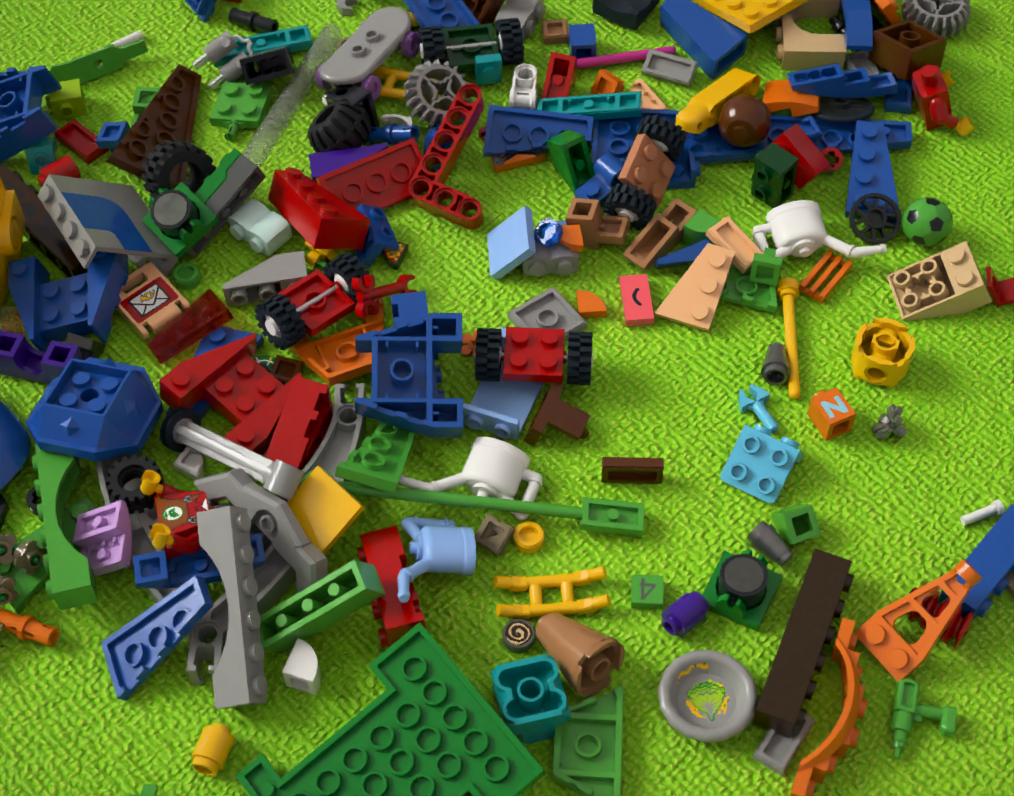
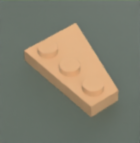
M708 243L655 311V316L709 332L735 257V251Z

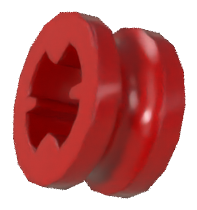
M834 147L820 150L824 156H828L827 152H831V156L836 158L835 163H831V167L824 171L839 169L843 162L841 151Z

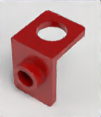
M991 266L986 267L987 288L997 307L1014 303V278L998 281Z

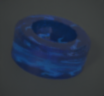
M552 218L543 219L537 224L534 231L536 242L546 248L555 246L562 237V226Z

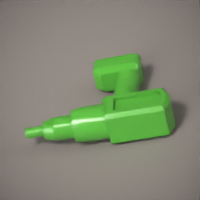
M908 678L899 679L896 684L891 713L893 716L891 732L894 734V759L897 760L900 759L901 751L904 750L907 736L911 734L913 722L921 724L922 718L939 720L938 730L940 734L949 738L953 736L956 725L957 708L918 704L920 684Z

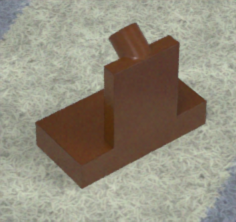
M553 382L544 395L523 441L534 446L543 434L546 425L577 441L585 439L589 436L586 424L590 415L559 399L564 387Z

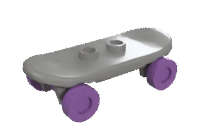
M385 7L371 14L344 44L318 68L316 73L317 86L324 90H330L331 88H337L339 85L351 84L371 91L373 101H375L381 92V80L378 76L370 74L377 70L394 50L399 51L401 49L404 56L414 58L419 53V35L417 32L410 31L411 18L409 14L399 7Z

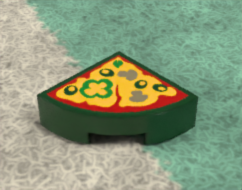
M398 242L399 248L397 251L383 249L381 252L387 265L397 271L408 253V245Z

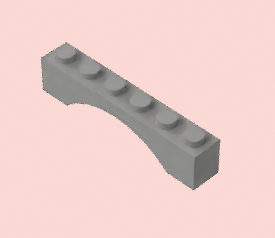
M228 505L198 512L199 544L209 554L219 570L228 602L226 643L220 661L212 675L215 709H235L267 703L266 693L268 684L264 676V648L261 644L259 628L261 617L257 609L256 599L258 587L254 579V551L251 547L249 531L251 520L247 508Z

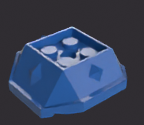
M92 357L85 360L70 358L60 376L53 379L49 386L45 388L44 394L28 417L26 425L40 450L100 461L111 459L124 453L127 455L140 453L163 412V405L144 367L113 362L110 358L106 360Z

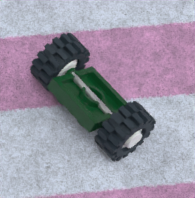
M519 18L497 20V38H495L492 23L442 28V30L440 26L419 28L421 65L425 61L429 60L433 63L437 59L443 65L447 57L450 68L458 66L457 72L475 70V56L496 53L501 54L502 66L523 64L524 40Z

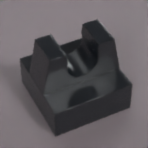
M69 332L65 343L79 345L81 353L84 354V360L89 357L97 358L98 354H103L106 343Z

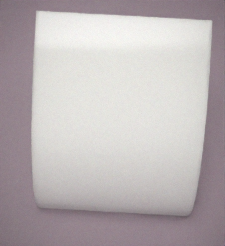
M297 638L282 671L285 684L288 687L317 695L321 685V672L316 653L307 642Z

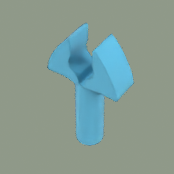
M750 384L749 392L755 398L754 401L746 397L741 388L738 399L740 413L742 414L747 410L754 411L765 428L775 433L779 429V425L763 405V403L769 401L770 394L766 390Z

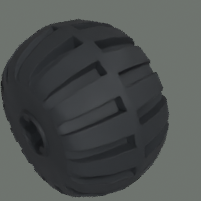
M346 98L327 105L315 117L308 130V138L314 151L320 153L361 147L372 129L370 117L365 108L360 104L351 106L350 101H347L348 99Z

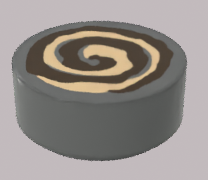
M514 619L505 625L503 629V643L508 650L515 653H523L533 646L535 630L530 622L524 619Z

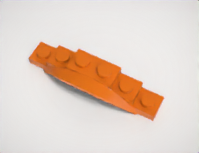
M842 618L830 660L838 662L842 677V713L825 741L809 756L800 761L790 796H812L816 782L822 784L826 773L833 775L838 757L844 759L848 747L855 749L860 729L854 728L856 718L863 719L868 700L862 698L865 686L859 684L863 667L857 665L860 653L854 651L858 635L852 632L856 621Z

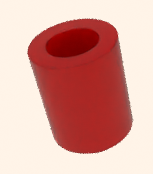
M65 155L40 169V176L37 177V180L42 187L49 174L81 178V174L69 155Z

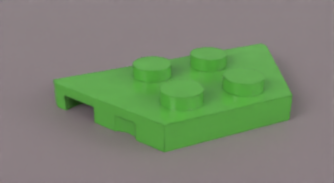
M617 686L613 688V692L595 698V696L582 700L579 705L568 706L571 719L555 727L552 780L581 796H620L624 686Z

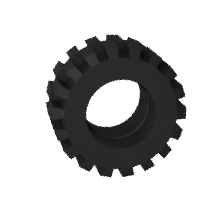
M174 139V142L166 140L163 141L164 146L159 144L154 146L155 152L153 154L149 152L146 156L149 158L148 163L143 162L142 165L146 173L141 174L142 180L147 182L143 186L150 193V196L158 197L160 195L158 189L160 188L173 190L169 184L170 173L180 163L187 162L189 165L190 174L185 185L194 194L202 186L204 179L216 170V166L211 164L213 159L206 154L207 152L187 141Z

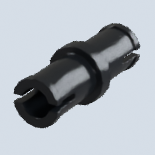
M232 8L228 15L230 23L244 26L249 31L255 32L258 30L265 33L278 31V20L260 16L255 11L246 12Z

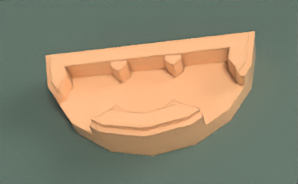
M642 78L633 82L629 92H642V109L669 110Z

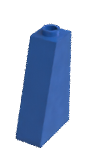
M665 0L661 5L660 25L693 61L698 62V66L712 80L745 54L748 35L691 0Z

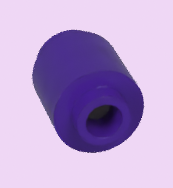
M692 591L690 594L685 593L662 612V625L669 634L684 637L706 618L709 604L696 591Z

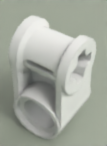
M520 64L514 70L509 107L536 110L537 69L531 64Z

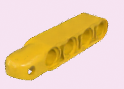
M733 68L693 96L687 106L676 115L675 126L680 125L682 127L681 130L693 134H700L707 128L713 127L718 123L719 112L728 100L738 95H756L760 87V76Z

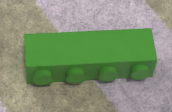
M354 559L261 614V625L259 628L264 651L283 654L294 647L297 638L305 641L385 595L386 593L375 565Z

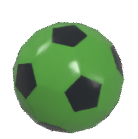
M925 197L915 200L908 206L903 215L902 226L905 235L911 242L920 246L930 247L943 242L950 234L953 226V216L951 210L944 202L936 198Z

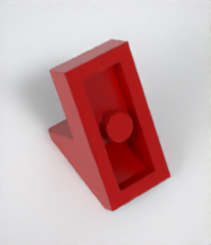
M551 52L541 99L570 96L571 87H575L577 57Z

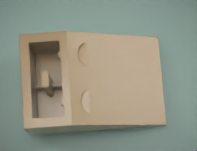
M966 241L886 275L903 321L966 313L993 302L976 259Z

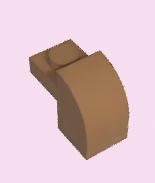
M572 198L565 217L567 225L580 224L584 246L595 250L600 249L601 243L624 245L631 225L629 217L602 215L600 202L596 199Z

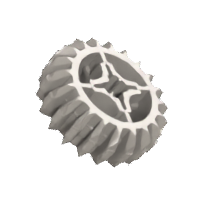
M904 0L901 8L902 20L910 19L942 37L946 35L950 38L954 34H960V31L967 25L971 14L970 0Z
M439 59L434 60L433 63L428 60L423 65H417L414 71L410 72L408 80L404 84L406 91L403 98L408 99L406 107L413 108L411 116L418 115L420 117L419 124L427 121L429 129L434 124L437 125L438 122L442 123L447 113L446 110H449L459 89L463 85L471 83L463 80L465 73L460 75L457 73L458 66L450 68L448 61L441 65ZM442 89L439 98L435 100L438 91ZM471 97L465 101L467 103H473V101L470 100ZM457 120L454 124L457 125L461 123L462 120Z

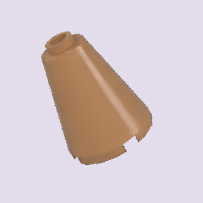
M557 612L546 614L537 622V639L549 656L555 658L559 670L573 690L579 695L582 694L585 697H590L599 693L612 681L608 677L612 670L615 668L619 671L625 656L624 647L615 638Z

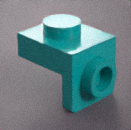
M500 53L475 56V70H473L476 85L501 82L502 58Z
M46 136L25 148L32 174H38L40 169L56 161L55 151L57 145L55 136L48 138Z

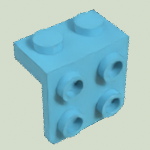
M757 423L754 428L744 425L721 472V480L769 504H773L777 501L795 462L800 463L804 452L798 450L799 443L784 436L779 441L770 436L772 430Z

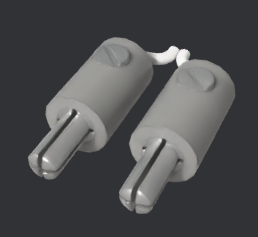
M226 30L202 48L205 53L195 60L192 65L198 70L210 60L215 64L238 47L234 39L248 43L247 50L249 55L253 54L251 50L253 43L249 38L243 39L239 35L231 36ZM243 51L218 69L221 74L208 83L211 90L214 91L223 82H235L243 75L239 61L247 57Z

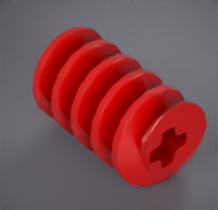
M914 587L910 591V593L917 590L918 588ZM938 590L922 602V605L933 617H938L950 603L949 597L941 603L938 602L940 593ZM962 605L945 629L943 635V643L945 644L956 639L954 650H956L969 631L974 615L973 612H970L962 617ZM911 611L909 613V621L914 622L921 617L920 628L926 629V620L918 612Z

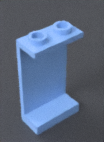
M501 327L502 348L505 349L506 328ZM501 361L499 382L481 381L471 404L463 403V424L474 430L481 429L493 433L503 439L509 438L518 441L545 382L503 381L504 361Z

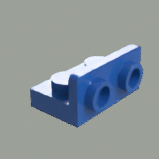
M360 204L356 210L371 221L363 250L354 251L359 263L362 261L366 267H370L383 249L397 251L399 244L385 212L377 206Z

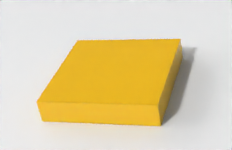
M318 465L296 490L292 501L287 500V504L306 536L324 555L365 509L353 495Z

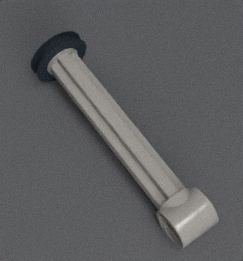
M179 407L172 410L162 422L160 439L162 444L168 449L182 452L188 446L232 469L242 468L249 477L263 483V488L292 501L305 474L304 471L276 459V461H273L202 427L199 415L188 408Z

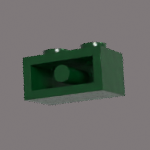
M774 142L765 150L761 149L753 161L755 165L754 173L751 177V194L772 208L782 205L793 195L799 158Z

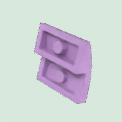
M123 500L82 513L77 517L72 543L82 547L81 554L88 558L95 577L130 566L132 531L128 507Z

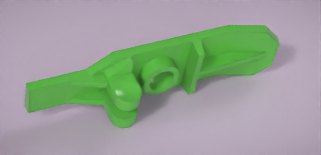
M144 40L121 47L108 44L104 48L84 56L80 55L71 61L53 65L49 71L58 82L80 79L81 84L119 70L128 59L147 53L148 50ZM96 60H102L99 66H94Z

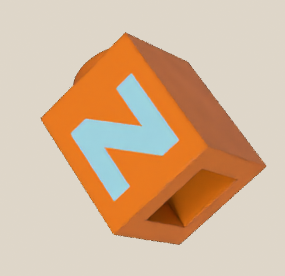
M836 387L829 391H820L811 398L807 415L825 441L851 431L856 413Z

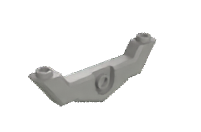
M242 468L206 476L194 481L199 491L206 492L207 500L217 502L228 499L236 507L247 508L251 524L254 523L271 540L272 547L296 571L297 593L327 576V557L306 536L287 502L257 485Z

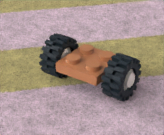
M648 115L641 120L633 138L634 143L618 177L623 186L621 184L613 186L603 206V211L606 212V215L629 217L631 224L629 229L631 230L633 227L636 230L644 229L653 218L676 167L672 161L679 157L686 140V133L684 130H681L682 127L680 125L675 126V121L673 120L670 122L666 121L667 117L664 116L659 119L658 115H653V118Z

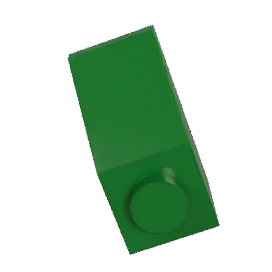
M566 130L546 140L553 165L573 193L595 176L593 163L583 134Z

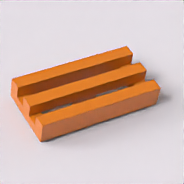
M831 250L826 252L799 284L800 292L822 304L852 269L853 262L850 260L844 262L843 257L840 255L837 257L833 256L834 252ZM829 263H831L829 267L824 271V273L819 277V279L809 289L808 287L813 283V281L818 277V275L823 271V269ZM837 267H839L840 270L838 271V273L833 277V279L828 283V285L823 289V291L820 294H818L817 291L819 290V288L826 282V280L834 272V270Z

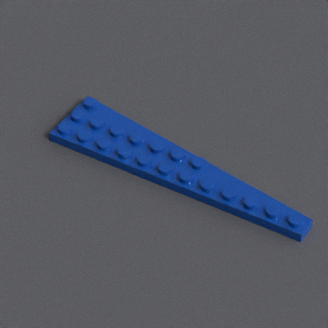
M642 109V117L594 120L591 155L593 167L597 160L606 153H612L624 164L634 143L633 138L643 118H646L648 115L652 118L653 115H658L659 119L664 116L667 117L666 121H676V115L680 110ZM771 115V128L767 137L760 144L746 149L728 144L719 132L718 123L700 134L685 132L686 140L679 157L672 162L687 161L688 151H694L695 161H700V164L754 160L756 154L761 149L765 150L780 134L796 123L800 125L801 121L806 117ZM813 117L823 133L821 140L813 142L819 151L824 148L834 147L841 151V153H852L856 123H832ZM864 120L884 123L888 150L911 148V122Z

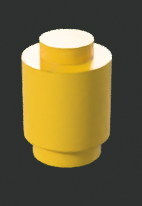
M213 723L212 726H205L191 756L193 760L191 767L195 771L206 776L215 777L218 771L223 769L235 741V737L231 734V729L220 723Z

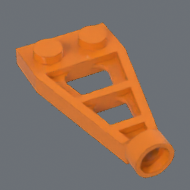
M962 559L951 571L878 610L854 634L858 635V639L897 682L899 679L907 678L927 659L971 589L982 577L965 559ZM958 575H960L966 581L965 584H960L958 582ZM943 590L949 596L950 603L938 617H933L922 605V602L935 591ZM911 611L918 612L926 620V629L918 642L914 644L908 643L894 627V623L899 617Z

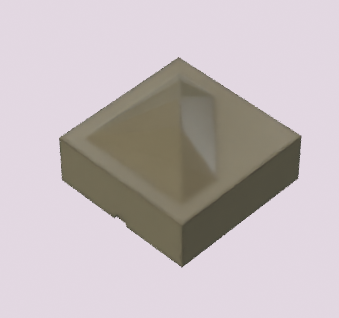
M487 513L475 534V542L501 556L516 529Z

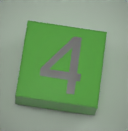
M632 574L631 608L663 609L664 576Z

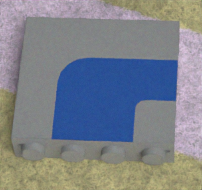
M49 174L42 188H40L38 194L40 201L84 269H88L97 251L146 256L164 276H169L178 257L142 220L150 211L133 186Z

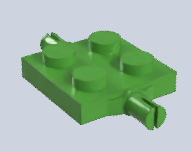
M223 82L209 117L211 125L228 128L225 139L228 141L232 140V142L235 141L240 129H261L274 94L272 84L253 83L246 85V82Z

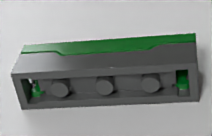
M235 148L222 158L217 169L204 179L202 186L195 193L220 221L187 251L194 259L197 258L227 223L228 217L240 208L266 177L255 163Z

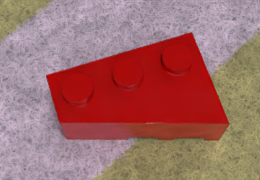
M295 376L270 445L263 456L273 461H276V459L281 460L300 470L306 466L323 441L333 417L329 385Z

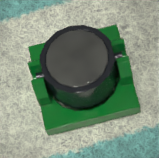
M183 182L173 190L168 188L158 189L160 195L158 197H150V212L142 218L144 223L178 258L220 221Z
M750 549L736 555L724 551L702 596L709 604V611L758 631L779 588L783 575L767 569L768 562L761 554L758 558L753 557L752 550ZM755 605H758L757 607L751 610H746L747 608H752Z

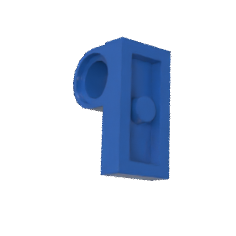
M612 153L602 155L594 165L595 176L574 191L575 198L599 200L600 206H603L611 188L616 186V184L623 186L618 177L624 164Z

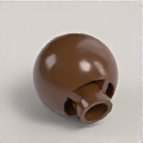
M738 95L728 100L721 108L718 116V129L728 144L742 149L751 148L760 144L767 137L771 128V114L767 105L761 99L752 95Z

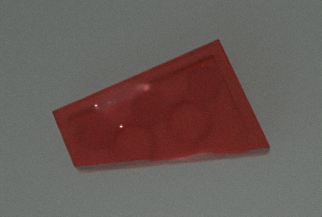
M209 288L146 345L157 361L162 364L232 320L233 316L229 309Z

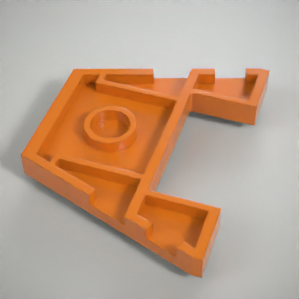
M383 298L374 300L379 307L378 315L368 314V308L366 309L367 317L362 318L365 324L312 342L309 341L305 333V338L288 349L330 386L372 372V353H356L355 336L374 330L381 331L385 329Z

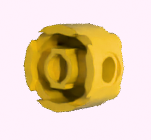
M877 318L873 320V323L867 324L866 322L856 334L851 353V365L854 376L871 384L895 387L909 370L915 350L913 334L911 337L907 332L908 328L903 323L893 319Z

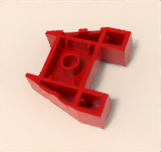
M251 334L183 361L159 380L160 398L173 410L179 407L190 409L201 399H204L235 427L224 436L225 438L263 455L268 450L295 377L283 385L252 357L256 355L257 335ZM300 372L296 375L301 378L303 377Z

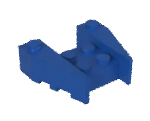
M32 66L28 68V71L7 68L6 72H0V163L58 130L56 124L41 108L43 95L62 89V86L46 66Z
M97 251L88 267V273L50 282V273L35 256L8 262V287L28 338L38 350L46 352L52 340H64L68 332L79 336L94 332L102 343L107 342L113 325L111 318L114 309L119 307L121 301L119 297L121 288L126 286L128 280V254Z
M430 313L414 321L400 322L391 328L381 331L374 330L355 336L356 353H372V398H355L356 414L430 438H462L463 398H433L432 353H461L462 313Z

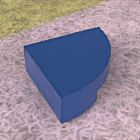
M812 115L804 118L799 125L812 142L821 140L823 133Z

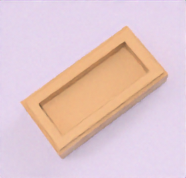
M726 216L706 232V236L715 245L735 251L733 264L742 274L752 268L755 253L764 254L729 216Z

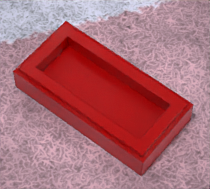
M75 119L54 132L55 138L88 165L109 151L108 148L100 149L95 142L97 136Z

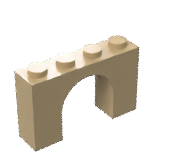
M808 0L774 20V24H778L775 28V42H779L776 48V59H781V70H806L839 63L843 71L846 56L844 34L809 33L800 29L795 24V22L804 18H831L835 15L838 16L840 0Z

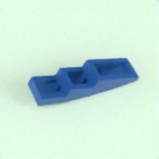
M838 63L787 73V78L793 91L816 96L861 98L898 94L897 83L891 72L871 76L868 75L865 68L842 72Z

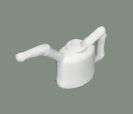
M811 200L792 201L773 208L767 213V223L754 226L752 230V237L763 253L765 247L769 248L765 236L772 234L776 247L775 257L785 258L788 255L805 258L823 245L846 255L847 258H861L887 252L885 244L855 247L853 244L849 245L828 235L821 216L820 207L817 202Z
M483 436L477 437L474 440L471 452L461 473L438 481H430V483L402 475L398 484L410 489L444 492L465 484L475 496L514 500L513 498L517 493L520 483L524 480L528 482L521 501L534 502L539 488L543 485V477L541 474L528 469L530 458L525 452L505 441ZM510 512L521 521L526 520L529 515Z

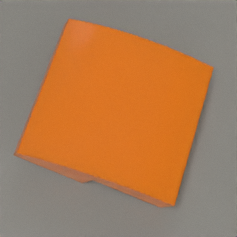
M774 80L766 82L763 102L767 105L770 112L790 108L792 117H798L819 112L821 96L793 91L789 80Z

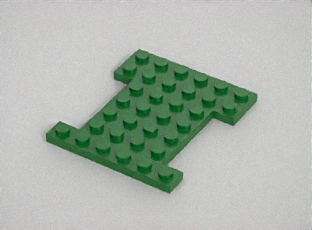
M419 622L368 665L387 690L283 777L280 776L263 753L235 776L250 796H469L471 794L473 796H521L546 775V772Z

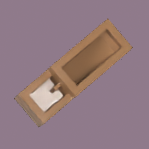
M675 197L661 215L655 214L622 254L623 257L642 270H647L655 264L657 259L666 256L682 241L684 225L697 211Z

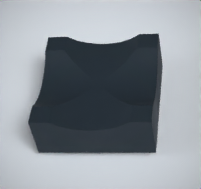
M593 0L592 13L635 31L660 0Z

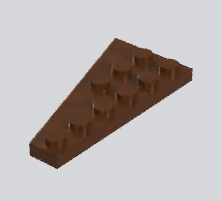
M178 64L106 162L142 178L141 174L146 173V170L142 168L143 162L148 163L149 158L146 156L149 152L152 154L155 152L154 146L157 144L164 146L163 141L170 140L174 142V139L191 143L201 75ZM187 162L178 164L171 171L169 177L171 189H174L181 182L185 184Z

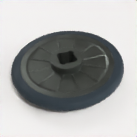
M821 96L819 112L810 115L832 123H856L857 120L864 121L870 118L875 108L872 102L864 97L838 98Z

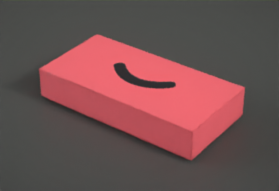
M647 274L619 276L625 325L654 324V312Z

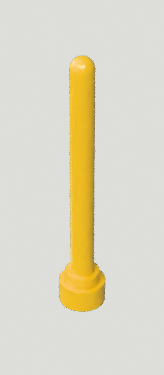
M786 277L778 280L776 295L783 302L785 346L790 367L788 392L790 398L797 399L801 393L794 301L799 295V283L794 278Z

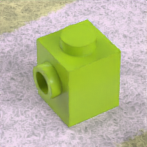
M80 79L59 82L62 86L61 90L45 95L48 110H53L56 120L87 115L85 95Z

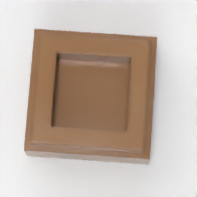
M566 19L542 21L544 45L568 43L569 34Z

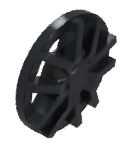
M880 193L866 194L860 197L851 207L849 227L854 232L855 237L864 242L871 243L872 245L885 243L898 232L901 225V212L898 205L890 197ZM875 198L873 206H871L867 201H865L867 199ZM879 199L886 201L883 209L877 207ZM861 204L867 212H863L857 206ZM891 205L895 213H885V211ZM854 213L861 217V219L854 221ZM887 219H896V224L886 221ZM864 223L866 228L859 231L856 226ZM885 228L894 229L890 233V235L887 236ZM875 230L880 231L881 239H876ZM867 231H870L871 238L866 237L863 234Z

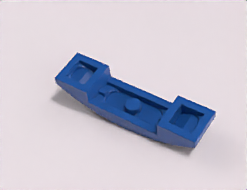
M840 0L839 8H843L845 21L844 40L846 50L872 51L873 26L870 1Z
M261 533L250 535L251 547L254 551L253 570L266 564ZM165 550L133 556L136 587L153 589L178 588L195 575L203 577L206 584L222 581L219 570L205 550H200L194 555L184 554L167 560Z

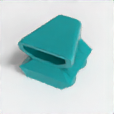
M544 654L503 663L490 672L494 685L492 686V691L498 701L502 720L513 734L519 736L523 744H531L553 738L555 736V727L571 719L567 697L554 657Z

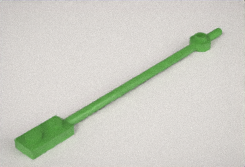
M324 469L326 472H328V473L334 478V476L332 475L331 472H329L328 470ZM313 470L308 472L306 476L302 478L299 486L304 482V480L310 475V473ZM337 481L351 495L580 519V530L640 537H642L644 531V503L583 497L582 507L400 487H397L396 493L379 491L374 487L360 483Z

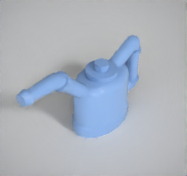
M414 516L413 518L405 517L402 520V528L414 540V542H410L409 553L414 554L416 563L408 568L401 569L397 576L399 591L397 595L400 602L406 603L409 601L411 595L409 592L410 583L414 578L425 572L461 574L462 576H472L474 574L476 542L471 527H457L456 523L453 520H448V518L443 520Z

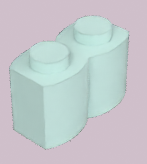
M250 199L228 217L231 234L237 240L249 243L256 253L270 256L293 237L289 222L279 214L270 211L265 205L255 199Z

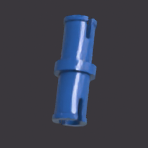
M388 124L387 127L372 126L367 140L372 144L387 142L389 145H396L399 142L417 137L414 138L417 142L420 132L417 125L398 126L397 124Z

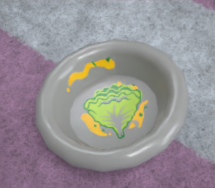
M711 649L690 651L676 658L663 672L658 687L660 709L669 724L685 737L704 743L726 741L740 734L754 718L758 703L755 681L746 667L732 656Z

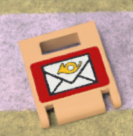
M151 261L128 275L126 286H122L119 294L121 298L119 307L115 308L143 340L150 338L148 331L144 327L147 324L148 328L154 334H157L183 316L177 305L186 313L192 310L189 302ZM145 280L144 283H142L129 293L125 294L126 291H128L132 287L136 286L137 284Z

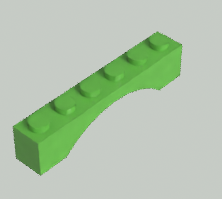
M35 442L36 455L31 456L33 469L39 475V479L34 480L36 494L38 498L41 497L42 503L37 504V511L40 521L44 522V528L40 529V538L43 547H47V554L43 555V564L46 573H50V580L45 582L49 600L55 599L59 610L98 602L95 574L87 557L78 552L66 540L63 531V515L66 502L73 487L82 476L80 460L78 457L40 450Z

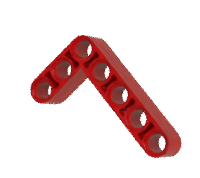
M469 83L459 89L408 187L415 205L472 230L480 227L484 221L481 204L477 199L444 185L485 106L479 86ZM470 97L477 98L473 103L465 102ZM457 120L465 121L461 126L453 125ZM445 143H453L449 149L441 148ZM432 166H441L437 172H429ZM420 189H429L425 195H416ZM445 199L453 200L449 206L444 207L440 205ZM468 210L477 211L473 217L464 216Z

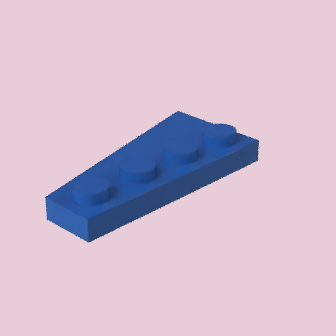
M860 120L856 122L845 209L846 218H849L853 204L866 194H884L898 205L884 123ZM875 198L867 199L865 201H867L871 206H873ZM879 199L877 207L883 209L886 201ZM861 204L857 206L863 212H867ZM891 205L885 211V213H895ZM854 213V219H861V217ZM887 219L886 222L896 224V219Z

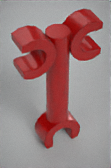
M363 275L364 284H362V278L354 277L351 280L352 288L357 292L356 300L358 303L355 306V314L358 318L367 317V308L368 314L378 315L379 307L374 301L375 299L398 293L417 292V290H411L407 287L408 282L415 279L414 275H401L396 283L374 288L375 278L373 275Z

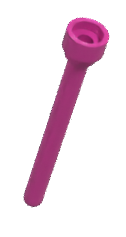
M673 46L653 48L654 50L671 55L676 54V48ZM649 49L577 59L576 69L646 60Z

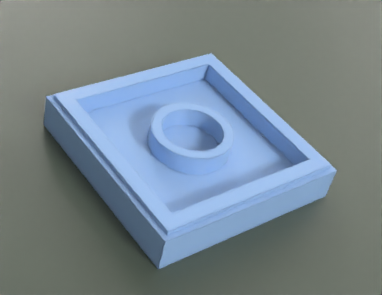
M522 207L487 234L490 277L499 280L536 253L532 210L528 207Z

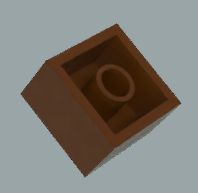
M908 19L874 31L873 48L869 52L868 59L878 64V67L894 73L897 78L909 80L912 78L913 72L926 65H936L941 68L947 39Z

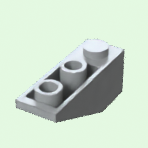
M304 250L274 255L223 284L227 307L265 301L307 276Z

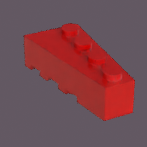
M296 168L274 171L268 200L314 249L363 250L371 221L369 218Z
M397 526L360 534L362 547L356 548L359 561L375 565L386 593L371 602L374 619H381L383 626L382 629H378L382 648L392 646L419 622L426 629L423 611L420 609L419 598L416 590H414L413 581L409 586L411 595L408 602H400L397 595L399 592L397 576L401 569L408 568L406 567V555Z

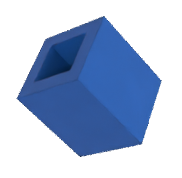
M594 23L569 25L568 44L570 56H575L577 59L596 56L597 43Z

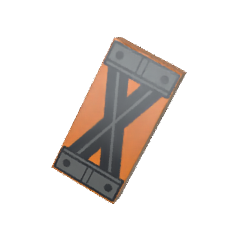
M544 150L493 155L489 157L494 172L498 173L545 161Z

